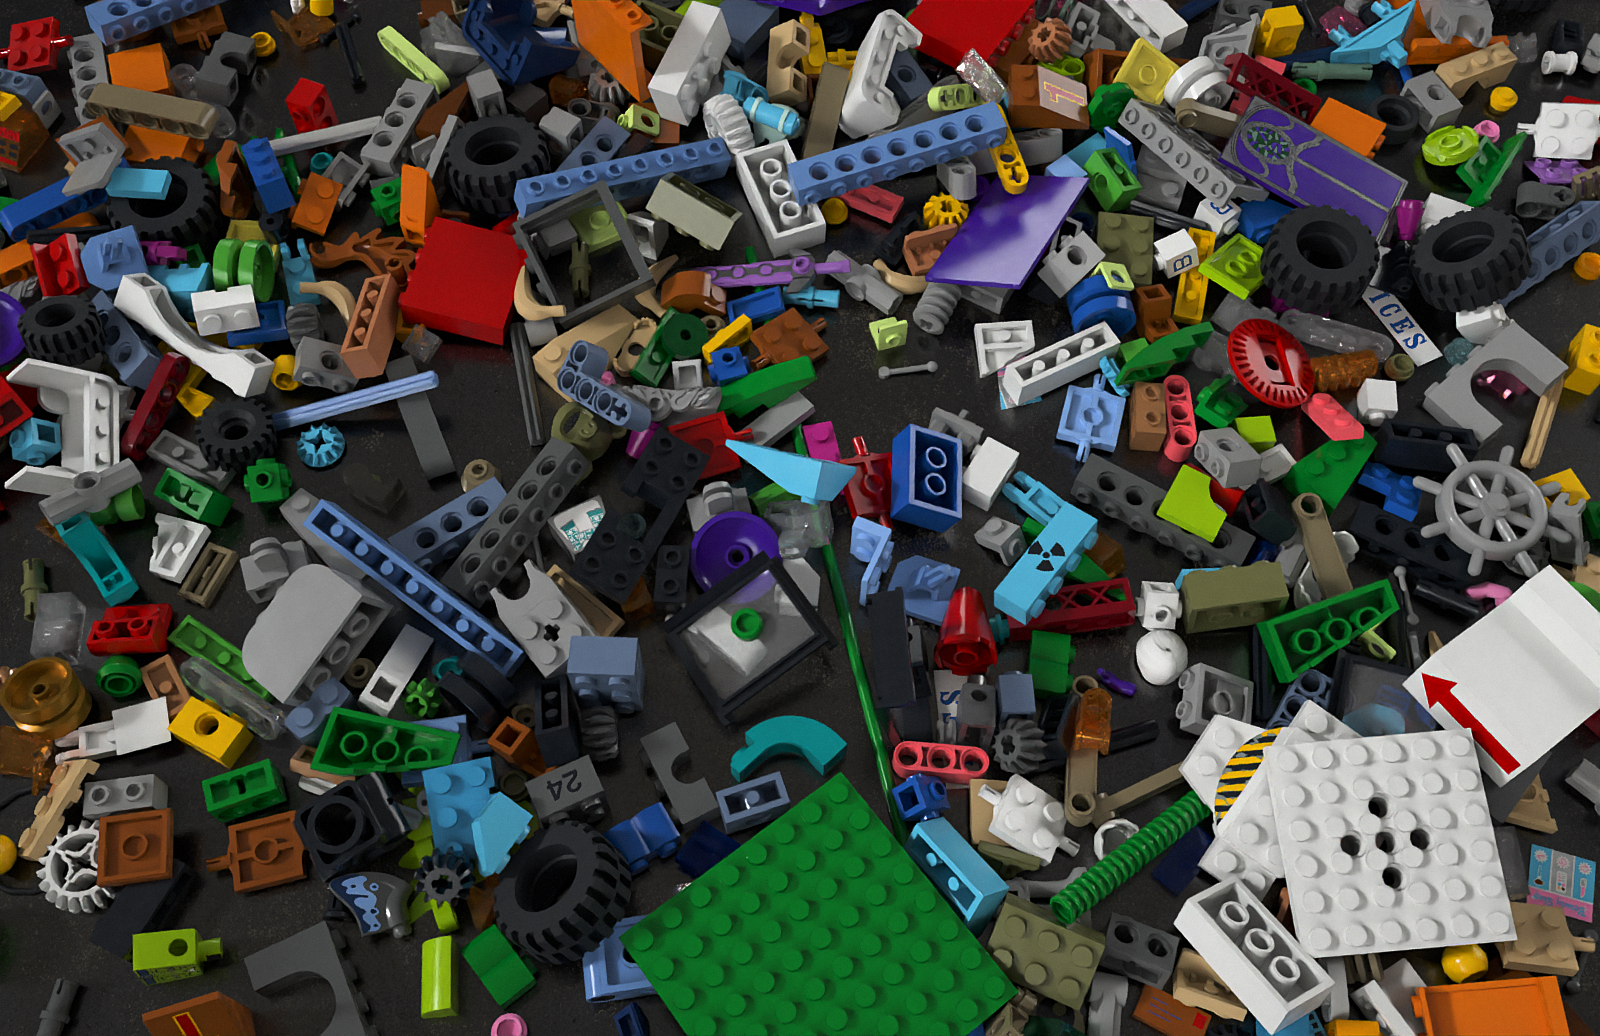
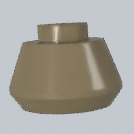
M482 459L474 460L466 466L461 478V485L465 493L494 476L502 484V474L494 464Z

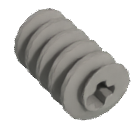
M929 282L913 312L914 322L928 333L936 335L943 333L944 326L947 325L949 317L958 303L957 300H960L962 296L960 290L962 285Z

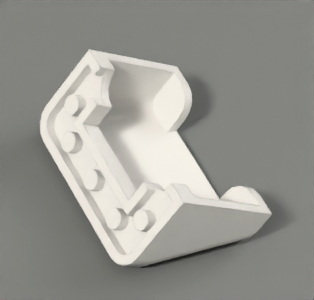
M893 9L885 10L877 15L858 50L850 75L838 123L840 128L852 139L897 123L900 112L892 109L890 99L893 98L894 93L885 87V83L896 49L901 52L908 49V46L911 48L919 46L923 34Z

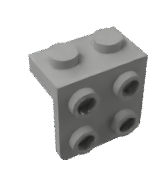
M103 122L64 134L58 141L78 162L62 193L66 197L75 194L82 195L91 189L104 188L111 181L110 175L114 168L121 163V156L127 147Z

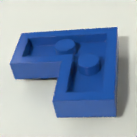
M1366 461L1361 469L1358 483L1386 495L1383 510L1410 522L1414 520L1418 513L1422 490L1413 485L1414 478L1396 474L1383 464Z

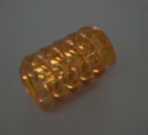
M1370 349L1357 350L1352 353L1344 352L1341 355L1333 354L1330 356L1324 355L1319 358L1313 357L1310 360V365L1315 375V385L1321 393L1326 392L1327 388L1335 391L1338 389V386L1341 389H1347L1349 385L1356 388L1360 383L1363 384L1366 378L1372 379V376H1375L1378 371V359L1376 354Z

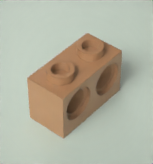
M1135 382L1128 399L1129 450L1159 452L1166 436L1165 384Z

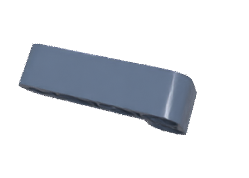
M576 341L570 348L558 374V389L615 425L636 432L645 431L651 422L650 409L600 380L609 360L608 352L604 348L587 341Z
M1308 669L1300 674L1289 685L1265 729L1288 727L1294 716L1288 712L1287 708L1293 709L1298 713L1306 700L1313 701L1326 711L1331 678L1314 669ZM1301 684L1309 686L1312 692L1306 691ZM1349 689L1343 717L1350 713L1356 703L1355 696Z

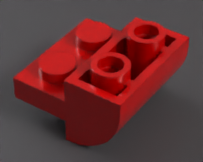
M161 603L106 608L102 620L94 621L86 645L90 653L95 657L165 652L170 645V642L167 640V631L173 615L171 604Z

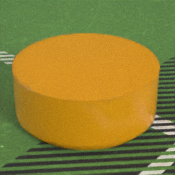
M1593 252L1581 254L1574 263L1575 272L1587 280L1598 279L1600 277V255Z

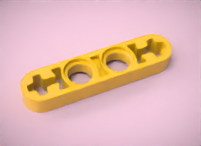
M996 103L1007 125L1006 139L1003 144L988 149L1004 189L1011 194H1020L1026 190L1029 179L1028 171L1004 111ZM1004 154L1011 155L1014 161L1009 163L1003 162L1000 156ZM1012 171H1014L1015 179L1017 181H1020V183H1016L1015 180H1011Z

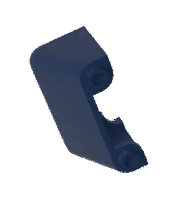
M471 0L462 22L464 38L508 85L521 86L567 70L575 65L581 52L574 43L569 41H563L560 45L549 44L535 30L532 25L537 16V8L533 0Z

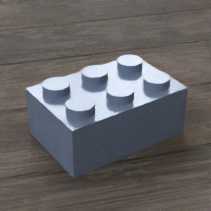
M571 635L567 675L578 708H583L584 710L597 705L611 706L616 712L623 714L633 713L634 710H642L645 670L638 638Z

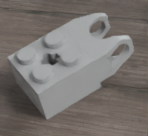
M1418 0L1427 29L1431 30L1441 43L1451 44L1452 37L1459 36L1470 41L1475 47L1486 48L1491 39L1492 22L1494 19L1488 0Z
M527 560L524 566L530 579V588L524 597L519 600L508 599L496 587L490 591V594L495 600L500 619L543 676L549 679L564 674L567 675L571 635L600 636V634L561 585L553 578L542 573L534 562ZM557 633L559 638L555 641L554 636Z

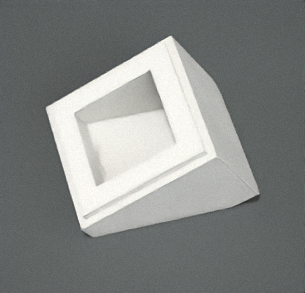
M701 359L672 362L675 390H683L690 387L703 388Z

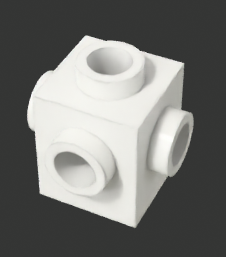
M1142 581L1140 597H1136L1134 602L1136 608L1135 616H1138L1142 626L1150 631L1175 629L1176 619H1180L1182 613V602L1179 600V592L1173 583Z

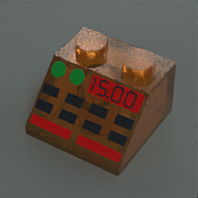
M19 107L4 122L0 121V167L20 173L50 136L37 113Z

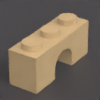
M795 19L770 29L766 90L769 96L768 101L789 107L806 101L807 76L793 67L799 58L809 54L810 30Z
M1499 42L1440 64L1435 74L1443 81L1453 95L1459 99L1465 95L1468 88L1476 81L1484 89L1504 82L1518 58L1503 42Z

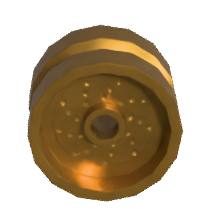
M43 657L19 667L5 680L0 690V703L25 737L34 741H52L71 733L85 721L92 708V696L67 661L58 657Z

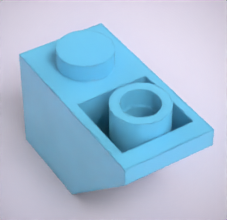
M500 791L489 799L472 823L479 874L483 877L492 875L494 872L499 874L511 858L507 853L514 843L519 845L531 829L527 824L533 815Z

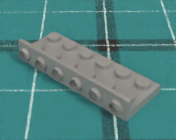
M1131 98L1120 115L1118 122L1218 208L1224 209L1231 198L1241 197L1248 202L1252 200L1264 202L1270 194L1263 186L1217 161L1221 152L1192 128L1185 129L1179 127L1175 114L1167 107Z

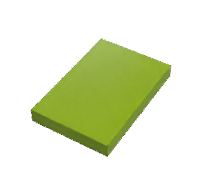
M1237 233L1203 261L1197 271L1245 301L1265 283L1263 281L1265 276H1262L1260 271V258L1264 248Z

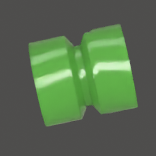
M136 484L111 497L110 504L102 511L89 513L97 526L116 524L119 518L124 522L143 519L145 516V501L140 485Z

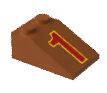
M1011 64L1007 83L1010 127L1089 129L1086 85L1039 65Z
M219 991L142 1014L143 1023L152 1036H256L252 1010Z

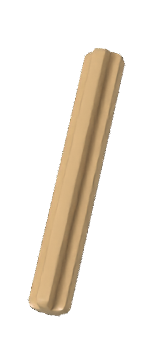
M1564 377L1540 398L1520 461L1523 467L1535 469L1540 463L1564 386Z

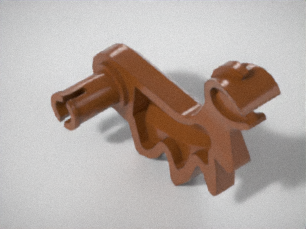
M376 228L361 239L359 234L354 232L343 245L339 246L323 242L325 252L321 254L316 253L312 243L309 246L313 257L309 260L315 267L331 269L346 261H363L375 276L391 273L402 292L407 290L409 271L416 267V253L404 249L407 247L405 237L383 238L381 228Z

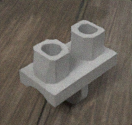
M936 407L932 412L928 429L962 439V457H965L969 452H973L976 445L979 444L984 428L968 421L969 411L962 409L958 416Z

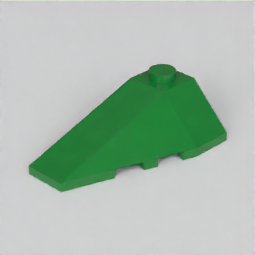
M334 706L310 769L336 776L350 777L368 775L375 771H380L383 774L448 766L453 763L462 736L458 733Z

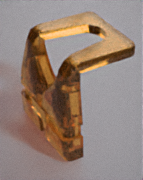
M310 4L305 5L298 14L296 13L288 21L284 20L274 10L270 12L277 28L284 34L289 33L293 42L300 48L317 41L320 34H326L335 27L334 23L326 16L313 14L310 11ZM295 31H302L300 38H298Z
M0 725V774L10 775L12 773L17 774V776L33 777L32 796H38L51 778V770L44 766V763L52 752L53 741L23 729L17 731L15 727ZM37 751H40L38 755L34 758L32 754Z

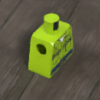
M193 928L133 935V971L146 986L202 975L204 972V961L223 959L222 938L202 940L197 930Z

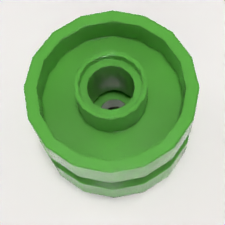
M221 239L216 246L213 256V280L216 292L227 291L228 287L251 284L255 302L269 301L275 283V261L269 243L265 240L250 239L244 243L240 239Z

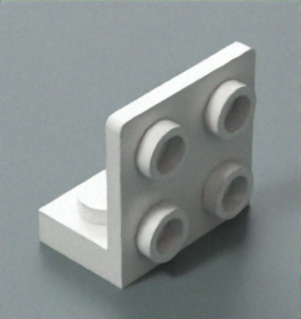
M1402 958L1383 971L1385 979L1382 982L1371 980L1349 994L1368 1021H1378L1379 1031L1384 1036H1418V1033H1423L1421 1018H1415L1413 1015L1410 996L1416 995L1415 988L1427 986L1405 958Z

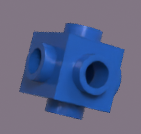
M739 346L722 348L710 353L712 365L707 366L711 382L717 381L719 387L747 376L751 372L747 355H741Z
M918 773L908 777L904 783L891 790L902 821L924 822L939 818L941 812L950 808L946 788L941 782L940 777L925 776L924 773Z

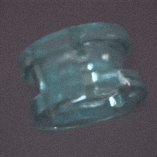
M1458 337L1444 348L1445 358L1452 365L1457 363L1463 365L1469 360L1467 356L1474 349V346L1467 339Z

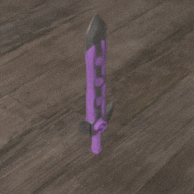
M795 248L787 250L792 258L789 260L677 269L663 277L658 284L662 286V283L676 273L694 270L711 274V283L720 288L790 283L786 293L795 294L810 287L811 283L816 280V275L851 273L850 260L815 263V258L811 256V253Z

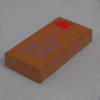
M1147 984L1143 985L1131 1017L1168 1036H1204L1212 1017L1196 1007H1190L1181 1003L1165 991Z

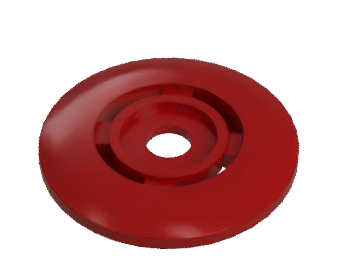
M1264 319L1245 320L1232 330L1227 344L1229 361L1235 375L1251 394L1268 405L1283 409L1297 407L1311 396L1315 385L1313 366L1305 349L1292 334L1283 327ZM1265 357L1271 358L1276 363L1277 370H1272L1266 365Z

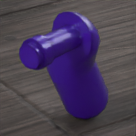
M1103 668L1097 670V674L1101 676V681L1113 690L1127 695H1134L1137 692L1136 684L1120 680L1112 672L1105 671Z

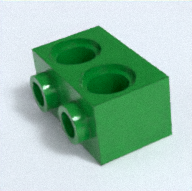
M167 467L153 493L155 496L194 518L219 527L235 501L198 479Z
M269 758L202 781L208 813L220 823L287 801L281 771Z

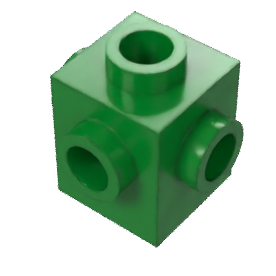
M401 177L370 190L374 199L370 205L376 217H383L387 226L400 222Z
M275 458L256 460L255 466H247L248 474L244 475V485L246 491L250 492L251 503L261 504L285 501L290 498L288 487L292 486V476L290 470L286 469V464L276 463Z

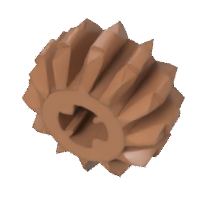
M1047 17L1044 23L1038 22V27L1031 30L1033 36L1027 39L1030 45L1028 48L1030 53L1039 62L1044 64L1046 62L1054 64L1056 58L1062 60V54L1070 52L1068 45L1074 42L1070 27L1057 17L1054 19Z

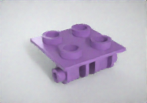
M1536 158L1535 161L1523 162L1540 178L1539 183L1565 186L1571 190L1572 177L1588 170L1580 165L1576 159L1562 158L1561 161H1552L1547 158ZM1582 179V180H1581V181H1582V192H1581V196H1584V193H1585V189H1584L1585 179Z

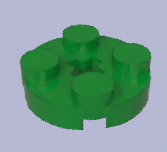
M1117 82L1109 86L1106 84L1100 85L1095 90L1094 97L1088 105L1089 124L1097 132H1104L1103 128L1106 126L1113 130L1117 128L1115 124L1118 122L1130 99H1137L1131 87L1127 83Z

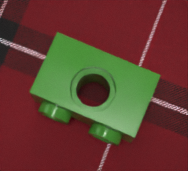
M1115 147L1095 150L1082 167L1088 173L1087 178L1090 181L1088 187L1106 212L1125 210L1143 188Z

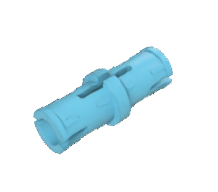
M810 286L799 293L787 294L786 290L788 287H783L784 304L807 305V308L813 309L814 306L839 307L840 290L815 289V286Z

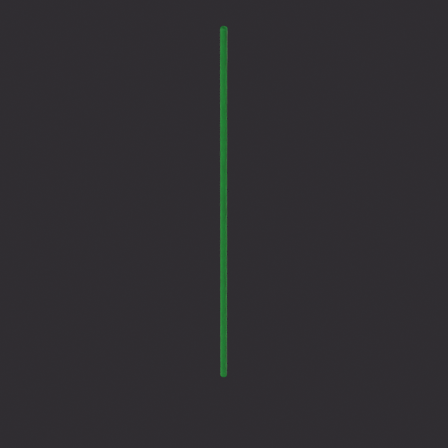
M747 247L745 255L748 264L759 262L755 247ZM765 285L754 286L755 293L766 290ZM774 318L763 321V324L765 325ZM800 423L791 430L797 454L810 457ZM820 500L819 505L810 504L895 836L898 843L904 847L909 838L906 821L901 820L891 791L896 787L880 722L874 711V699L822 501Z

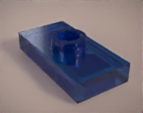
M1196 825L1181 838L1153 870L1152 874L1179 896L1201 871L1202 868L1198 866V863L1214 839Z

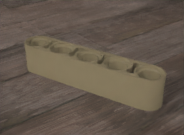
M824 62L818 79L800 160L832 151L850 69Z
M102 82L97 83L85 103L86 110L96 118L105 114L113 122L202 140L209 138L220 117L219 112L207 103Z

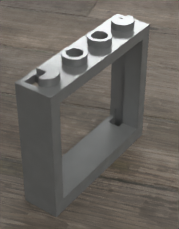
M604 179L512 224L516 231V234L512 236L519 250L525 249L528 258L524 259L525 264L531 275L536 273L540 280L536 286L542 298H548L552 306L562 305L529 236L600 201L603 202L640 279L568 314L566 313V316L552 317L555 324L561 323L565 330L656 286Z

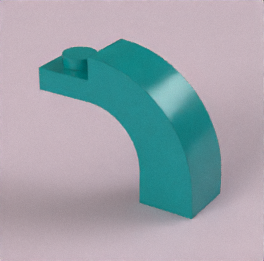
M86 511L55 526L60 537L83 564L96 583L103 598L111 607L117 603L129 600L134 592L139 590V584L128 567Z
M802 716L771 718L757 724L745 733L746 744L749 747L746 748L744 746L731 758L732 763L730 764L731 774L741 783L769 757L780 753H792L805 758L824 776L846 755L847 743L831 728L810 718Z

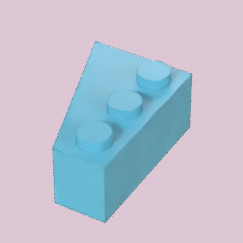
M202 263L200 268H190L188 264H180L178 269H169L167 265L147 266L150 277L167 288L169 296L182 318L196 322L191 293L215 290L216 292L211 265L209 263Z
M944 817L916 823L903 849L974 937H980L1010 887Z

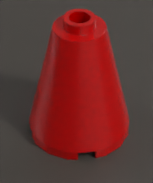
M961 587L955 590L950 598L934 648V661L942 670L944 665L952 669V674L957 676L984 674L987 672L988 666L991 664L995 666L997 664L998 650L982 594L972 587Z

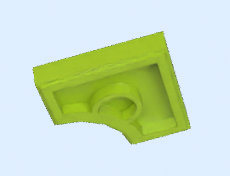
M1185 464L1181 467L1156 514L1213 543L1227 516L1226 513L1217 508L1211 499L1209 491L1211 477Z

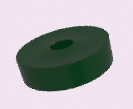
M686 313L674 315L666 322L661 335L663 347L668 354L676 359H695L702 354V346L708 342V330L705 324L694 315ZM680 335H688L689 340L682 339Z

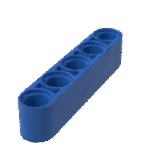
M121 156L122 161L117 167L130 168V164ZM68 176L3 208L0 211V223L14 242H20L26 239V232L28 230L47 229L105 203L108 196L106 186L101 189L88 190L82 195L75 194L66 197L62 190L70 178Z

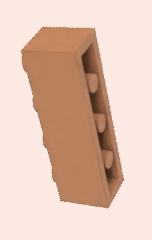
M391 273L365 279L340 351V355L356 379L382 375L396 334L399 314L398 300L402 292Z

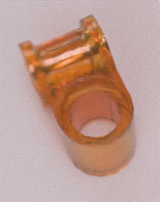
M1091 688L1083 694L1075 729L1073 750L1079 751L1080 748L1099 750L1103 755L1108 754L1111 736L1112 699L1104 689ZM1089 706H1097L1101 711H1094Z

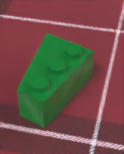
M1365 429L1361 439L1333 441L1331 439L1294 464L1282 481V484L1295 498L1303 493L1318 495L1322 500L1327 518H1329L1378 442ZM1302 501L1301 504L1311 514V505L1308 502Z

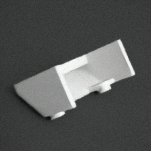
M27 358L6 376V382L37 388V399L41 407L50 413L61 415L62 446L61 467L52 465L39 468L26 465L5 482L6 489L52 496L71 487L72 480L78 474L86 471L99 473L120 462L119 389L117 383L111 377Z

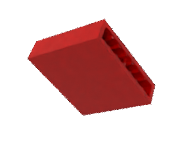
M922 0L906 20L923 34L920 45L915 47V49L982 81L988 72L992 73L999 58L1006 56L1011 43L1021 37L1024 27L1033 22L1037 12L1034 9L1036 0Z
M435 216L432 226H427L425 230V244L423 248L419 247L415 258L416 267L408 273L406 292H401L399 296L398 308L402 311L403 321L417 325L424 324L426 327L503 346L516 310L514 291L521 267L526 266L524 259L528 258L525 249L519 250L512 235Z

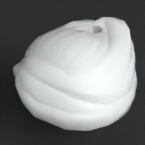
M1166 629L1150 631L1137 642V663L1143 677L1148 682L1155 685H1167L1175 681L1187 668V647L1183 640L1174 632Z

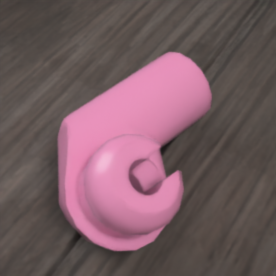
M1484 582L1463 589L1464 595L1476 600L1487 597L1495 598V605L1497 607L1513 595L1509 587L1491 582Z

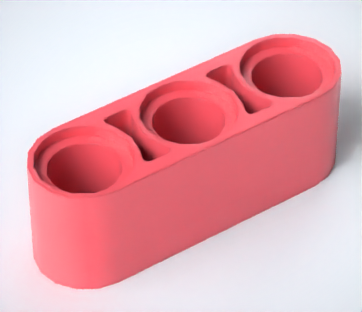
M1170 375L1163 382L1165 384L1166 436L1163 441L1165 455L1170 460L1183 462L1188 459L1197 441L1196 425L1188 381L1180 375Z
M904 741L898 744L892 760V770L899 778L907 779L912 775L924 773L925 776L940 777L942 783L969 785L970 779H984L989 766V757L981 748L916 741ZM903 755H908L914 758L916 763L904 765L899 758ZM935 758L944 759L948 767L937 768L932 763V760ZM967 761H974L979 764L981 770L970 771L965 766V763Z

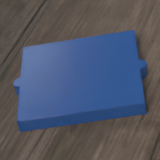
M1109 126L1104 127L1106 148L1115 147L1139 181L1132 143Z

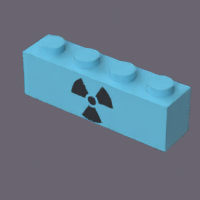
M1065 502L994 591V606L1025 626L1032 617L1037 618L1046 605L1045 600L1050 594L1055 595L1061 588L1064 581L1063 577L1068 571L1073 572L1077 568L1081 560L1080 555L1085 549L1090 550L1096 543L1099 536L1096 533L1098 520Z

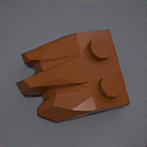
M225 140L222 149L218 151L216 156L221 185L220 209L223 215L235 217L236 220H245L254 202V197L249 189L253 177L237 142Z

